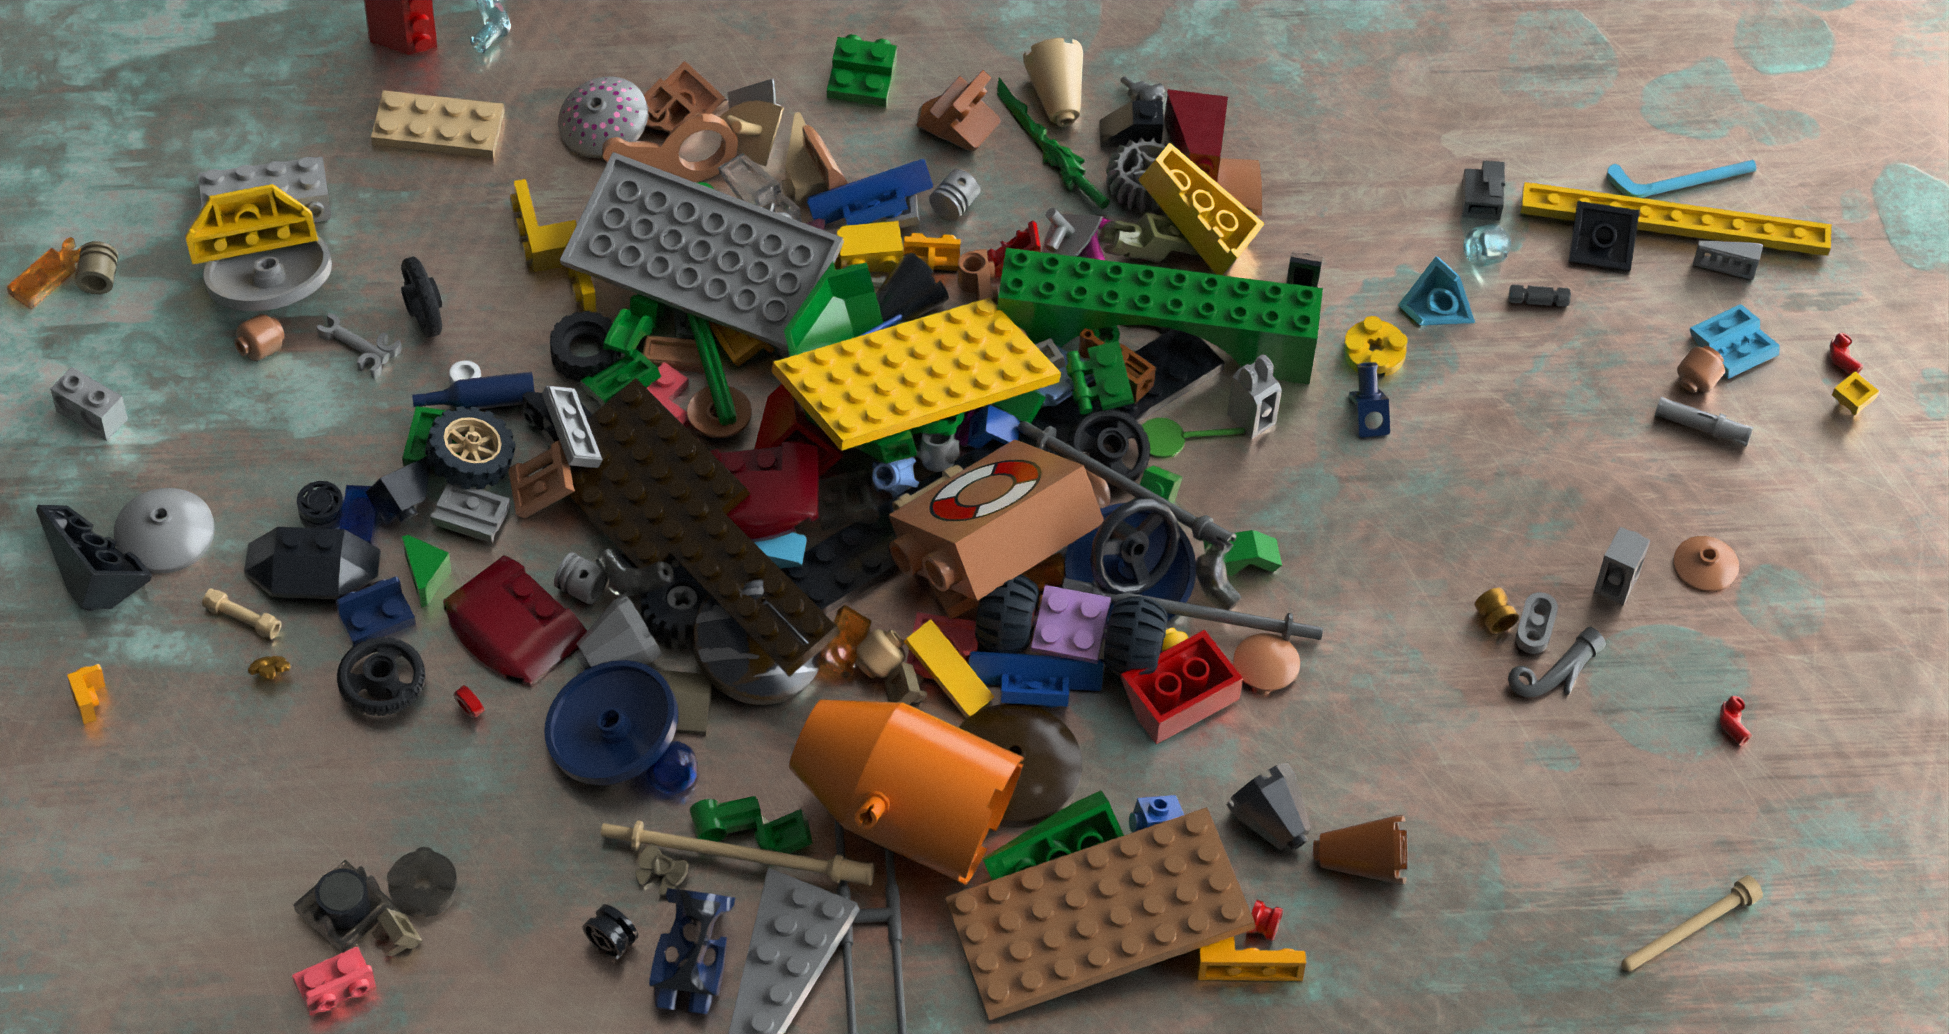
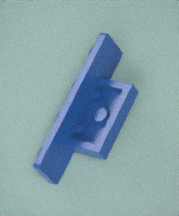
M920 159L807 198V202L817 227L845 218L847 225L869 224L883 217L894 218L900 215L902 211L908 209L905 197L932 189L933 183L925 160Z
M975 651L969 654V666L984 684L1001 685V703L1043 705L1048 708L1068 707L1069 689L1102 690L1103 659H1099L1098 664L1045 655Z

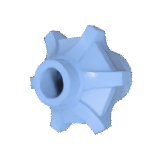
M914 457L887 464L874 461L872 465L874 469L872 473V479L875 484L874 488L877 492L885 490L891 493L893 498L910 487L916 488L919 481L914 479L913 465L917 461Z

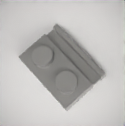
M447 483L436 504L435 512L430 516L431 524L492 543L496 531L499 530L511 507L510 499L481 489L477 490L474 487L463 489L461 485L456 483L454 486Z

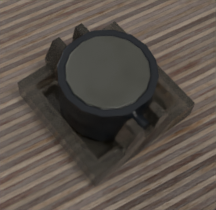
M346 859L334 870L323 875L312 889L293 904L295 912L341 953L347 951L379 923L377 917L387 908L395 909L394 902L380 890L375 877L372 875L367 877L362 866L356 869Z

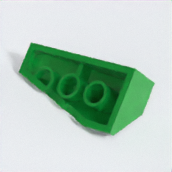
M1100 790L1070 804L983 857L982 860L993 881L1124 836L1108 799Z

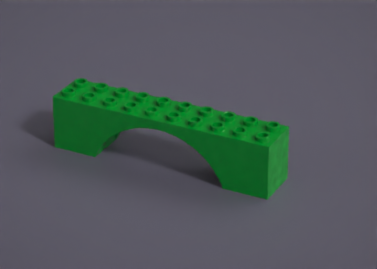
M1006 248L997 310H1002L1016 326L1022 328L1034 345L1051 338L1056 346L1062 348L1066 343L1080 336V333L1085 328L1093 331L1117 325L1160 326L1183 331L1214 344L1230 355L1240 367L1246 364H1253L1259 356L1264 354L1271 359L1274 366L1273 377L1276 380L1310 384L1318 339L1323 288Z

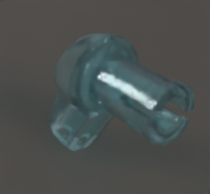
M475 0L480 16L485 24L470 39L471 45H474L477 41L479 42L474 47L478 52H486L488 47L498 37H505L510 31V20L500 0Z

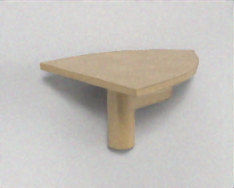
M760 100L746 101L731 107L720 115V118L725 120L737 136V151L752 162L766 166L784 107Z

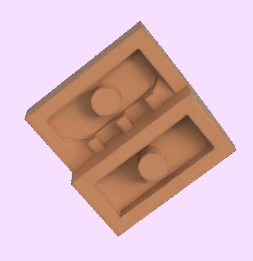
M803 126V147L827 188L831 190L848 184L820 135L811 126Z

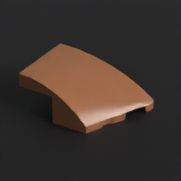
M684 61L665 81L660 78L644 94L648 105L646 127L670 133L675 125L687 117L697 114L716 115L728 104V101Z
M1221 158L1218 181L1216 183L1244 207L1252 210L1254 215L1262 216V180L1259 160Z

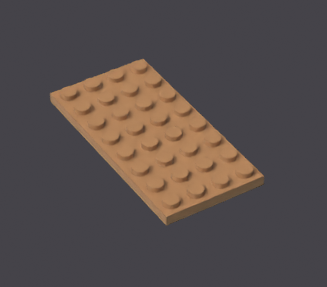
M1208 807L945 897L989 1020L1256 929L1255 921Z

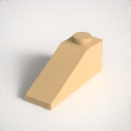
M800 112L794 113L785 165V180H782L784 195L786 198L791 197L795 209L808 206V197L829 190L803 147L802 127L806 124Z

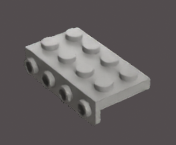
M304 157L300 160L273 161L263 165H243L233 169H212L207 172L198 173L201 207L204 206L209 196L274 184L311 210L314 222L327 221L331 218L323 157Z

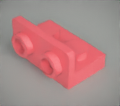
M358 946L292 975L293 982L309 1015L329 1011L337 1003L351 997L363 996L371 988L376 987L373 971L370 965L366 964Z

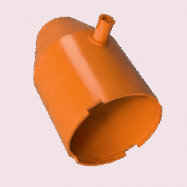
M821 699L811 711L801 730L790 758L789 769L845 830L967 885L987 852V848L983 847L982 844L989 830L991 829L996 832L1004 816L1023 767L1020 761H1023L1024 757L903 702Z

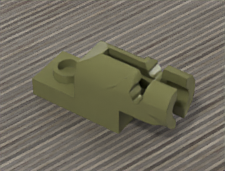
M1147 212L1136 224L1119 220L1116 222L1110 221L1105 224L1100 233V241L1111 244L1104 247L1105 253L1117 256L1124 255L1125 258H1138L1158 263L1171 250L1192 255L1198 254L1170 218Z

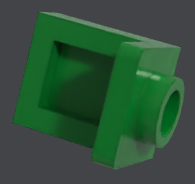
M801 809L773 821H769L763 815L755 818L758 829L755 831V838L759 847L763 850L789 854L813 844L807 814Z

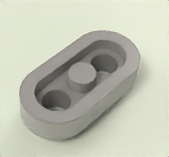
M1537 592L1531 594L1525 601L1516 634V643L1520 649L1527 653L1537 654L1543 652L1549 644L1558 611V604L1551 595ZM1539 611L1542 612L1544 615L1536 614L1535 612ZM1528 638H1534V639H1536L1537 641H1532V640H1529Z

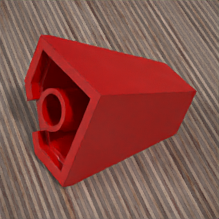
M783 384L778 386L768 396L754 449L780 447L782 442L818 446L819 476L823 475L844 456L843 451L837 447L820 427L807 421L803 407Z

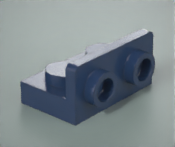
M398 577L380 580L373 586L357 592H349L336 600L338 619L354 647H356V644L362 641L365 642L367 639L385 637L416 624L415 616L402 593L401 582Z

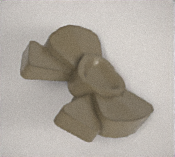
M650 844L641 853L639 859L641 869H637L635 875L641 886L645 885L654 873L658 876H663L658 893L660 896H666L667 888L675 889V886L683 882L688 873L689 865L685 860H672L663 855L656 845Z

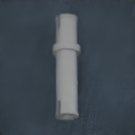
M1662 396L1655 412L1657 417L1659 416L1713 434L1712 438L1719 439V437L1744 446L1748 445L1753 430L1752 426L1726 419L1724 414L1720 413L1717 416Z

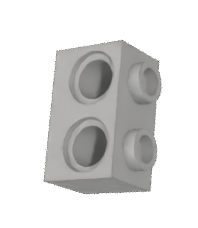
M72 367L50 388L56 412L106 441L128 419L121 395Z

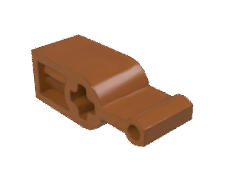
M1085 328L1080 333L1078 352L1081 357L1090 359L1087 348L1106 343L1094 336L1092 330ZM1120 343L1134 403H1137L1154 387L1156 367Z

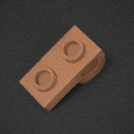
M987 249L963 253L958 260V286L965 292L976 293L977 301L990 297L998 305L997 286H991V280H995L994 262H988Z

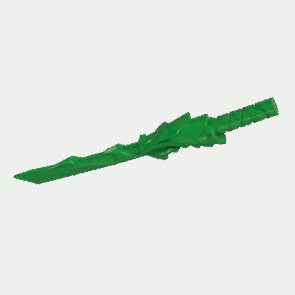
M999 77L997 95L1043 149L1042 162H1049L1052 167L1056 166L1061 169L1062 181L1069 191L1073 190L1074 185H1078V188L1084 191L1101 210L1107 208L1110 201L1084 176L1086 170L1081 164L1085 160L1074 154L1072 149L1060 146L1056 139H1049L1046 136L1047 129L1032 120L1027 114L1028 106L1012 95Z

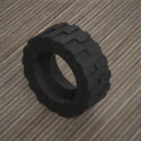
M584 311L580 313L574 312L569 316L566 315L559 323L557 322L550 334L551 360L553 365L556 366V370L567 379L571 378L580 382L585 377H593L617 362L621 358V352L603 349L604 340L613 324L611 319L602 316L598 312ZM590 336L600 341L601 349L599 353L593 356L580 357L572 354L570 343L576 338Z

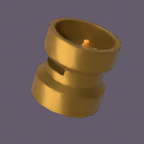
M1493 588L1484 592L1477 598L1474 604L1479 614L1485 616V624L1492 634L1507 631L1519 619V615L1514 607L1508 605V597L1502 588Z

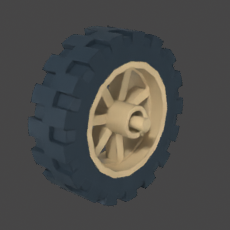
M462 406L455 407L454 411H450V409L444 411L441 418L437 417L434 420L425 446V455H428L427 462L430 467L433 466L435 468L434 473L440 478L442 476L446 478V482L453 486L455 483L461 485L463 489L476 487L479 490L485 489L486 485L489 484L491 487L498 484L499 479H504L507 475L516 447L515 441H512L514 435L511 429H506V423L501 418L497 420L494 414L487 410L485 413L479 411L480 408L477 407L465 409ZM452 438L458 444H448V440ZM486 445H488V447H489L491 450L486 449V448H483V447L486 446ZM479 456L484 457V458H487V459L481 460Z

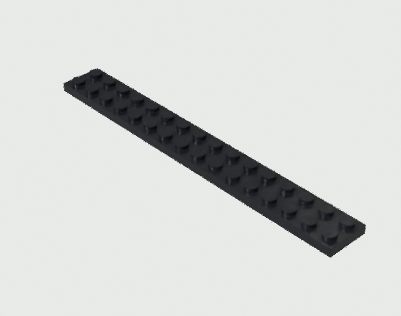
M1171 329L1135 351L1136 354L1156 367L1154 387L1137 403L1114 409H1118L1120 412L1124 411L1130 417H1134L1140 422L1223 371L1225 362L1202 338ZM1095 380L1087 384L1089 388L1097 386ZM1071 395L1056 406H1044L1039 409L1031 424L1043 431L1048 426L1056 428V438L1068 444L1069 434L1073 426L1084 414H1080L1078 404L1074 403L1073 396ZM1100 400L1091 402L1093 410L1102 408ZM1098 421L1089 425L1085 431L1090 436L1097 438L1104 429L1116 428V423ZM1019 431L1018 441L1036 447V441ZM992 439L981 448H975L955 460L953 466L959 465L964 470L1005 444ZM1050 449L1047 451V452H1050V453H1052V454H1055V455H1058V456H1060V457H1063V456L1059 455L1058 453H1056V452H1054V451H1052V450H1050ZM942 471L932 474L919 482L916 488H909L805 551L802 567L782 568L781 570L825 615L899 570L889 549L890 542L897 538L888 516L894 512L892 503L901 495L908 493L911 496L942 477Z

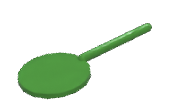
M1159 417L1149 419L1142 424L1144 432L1147 433L1149 438L1150 456L1155 458L1175 456L1182 450L1185 438L1243 434L1245 432L1243 427L1184 432L1182 427L1175 421Z

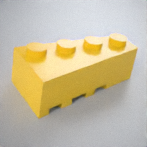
M1171 143L1165 147L1138 179L1216 275H1223L1264 225L1260 219Z

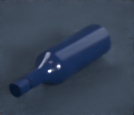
M531 371L460 379L445 390L412 395L413 407L447 405L453 408L464 406L465 409L477 407L480 408L479 410L523 405L522 395L526 392H535L533 374Z

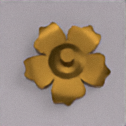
M265 656L251 663L248 668V674L255 675L259 673V676H264L266 679L271 680L274 679L276 672L289 671L291 667L286 658L282 656Z

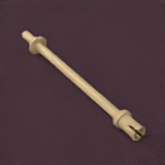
M640 820L636 821L634 828L603 823L601 828V837L630 841L632 851H638L642 844H654L660 847L827 874L832 882L840 883L841 880L870 886L874 875V863L869 864L845 860L842 855H836L835 858L832 857L830 860L648 831L644 830L643 821Z

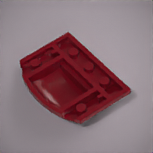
M782 442L780 447L720 453L718 449L710 451L750 493L727 516L753 542L766 541L795 532L794 526L809 516L811 522L818 519V446Z
M505 555L443 600L444 610L447 609L449 626L467 653L494 674L504 679H507L508 675L523 678V685L530 687L579 650L577 642L587 632L570 608L565 609L525 572V566Z

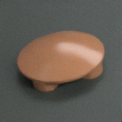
M1259 633L1247 637L1237 646L1233 657V665L1246 684L1251 686L1256 693L1265 695L1272 690L1284 688L1293 682L1299 673L1300 658L1295 647L1289 641L1283 640V637L1270 633Z

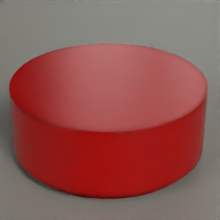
M463 685L454 692L456 702L470 718L476 719L485 711L480 700L467 686Z

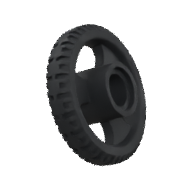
M414 256L406 258L402 261L401 265L404 278V286L401 287V292L406 309L411 317L415 316L420 329L427 337H435L441 334L442 320L439 310L442 307V300L433 277H428L419 259Z
M1102 408L1095 409L1088 414H1084L1075 423L1068 438V445L1082 453L1089 451L1091 458L1134 482L1146 469L1151 453L1147 433L1144 432L1142 425L1138 424V421L1134 417H1130L1128 413L1120 412V410L1114 408L1105 411ZM1098 421L1116 423V428L1104 429L1097 438L1090 436L1085 431L1089 425ZM1131 438L1135 439L1138 447L1137 462L1132 470L1122 462V457L1129 447L1128 439ZM1103 444L1111 445L1115 453L1108 452ZM1106 481V483H1107L1109 489H1117V488H1118V487L1114 486L1113 484H1111V483H1109V482Z
M391 637L371 638L356 644V647L353 646L341 659L337 672V684L344 701L353 709H356V711L372 716L391 715L406 709L421 694L426 678L423 660L415 648L400 639L397 640ZM376 653L365 660L363 673H350L353 666L360 659L369 654ZM401 656L409 661L413 668L414 674L411 683L399 681L395 660ZM379 675H386L385 677L377 678ZM366 689L373 698L383 700L393 697V699L372 701L359 696L358 693Z

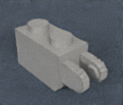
M1264 354L1259 356L1253 364H1246L1235 372L1232 377L1227 414L1239 427L1245 428V433L1251 439L1276 424L1282 392L1279 382L1273 377L1274 366L1271 359Z

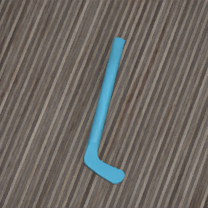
M1749 160L1650 184H1636L1632 182L1619 165L1613 164L1608 168L1606 177L1625 196L1645 198L1755 172L1756 163L1754 160Z

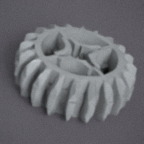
M1141 137L1138 143L1129 140L1126 146L1119 145L1117 152L1112 153L1106 169L1107 187L1110 188L1111 196L1118 197L1119 205L1128 203L1129 211L1134 207H1138L1141 214L1145 209H1151L1155 213L1157 208L1160 207L1138 179L1167 146L1166 140L1159 144L1156 143L1154 137L1150 142H1145Z

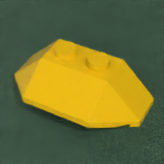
M274 184L209 196L185 235L192 265L318 241L312 211Z

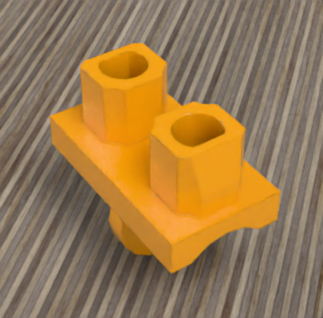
M911 233L910 237L904 236V255L914 253L933 270L931 275H934V269L958 271L961 239H956L954 235L929 238L924 236L923 233Z

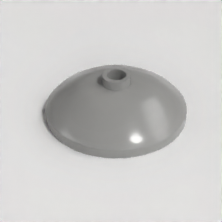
M159 488L136 496L123 507L115 521L114 540L117 542L116 547L124 555L127 552L133 553L141 560L150 573H170L194 564L207 552L214 537V520L207 504L195 494L178 488Z

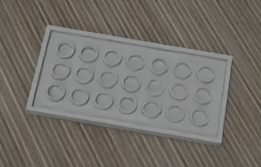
M613 152L560 258V262L565 267L789 351L784 329L832 261L835 263L844 240L843 237Z

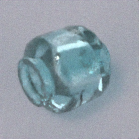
M1498 224L1472 228L1463 243L1464 254L1473 264L1479 267L1505 261L1511 248L1509 234Z

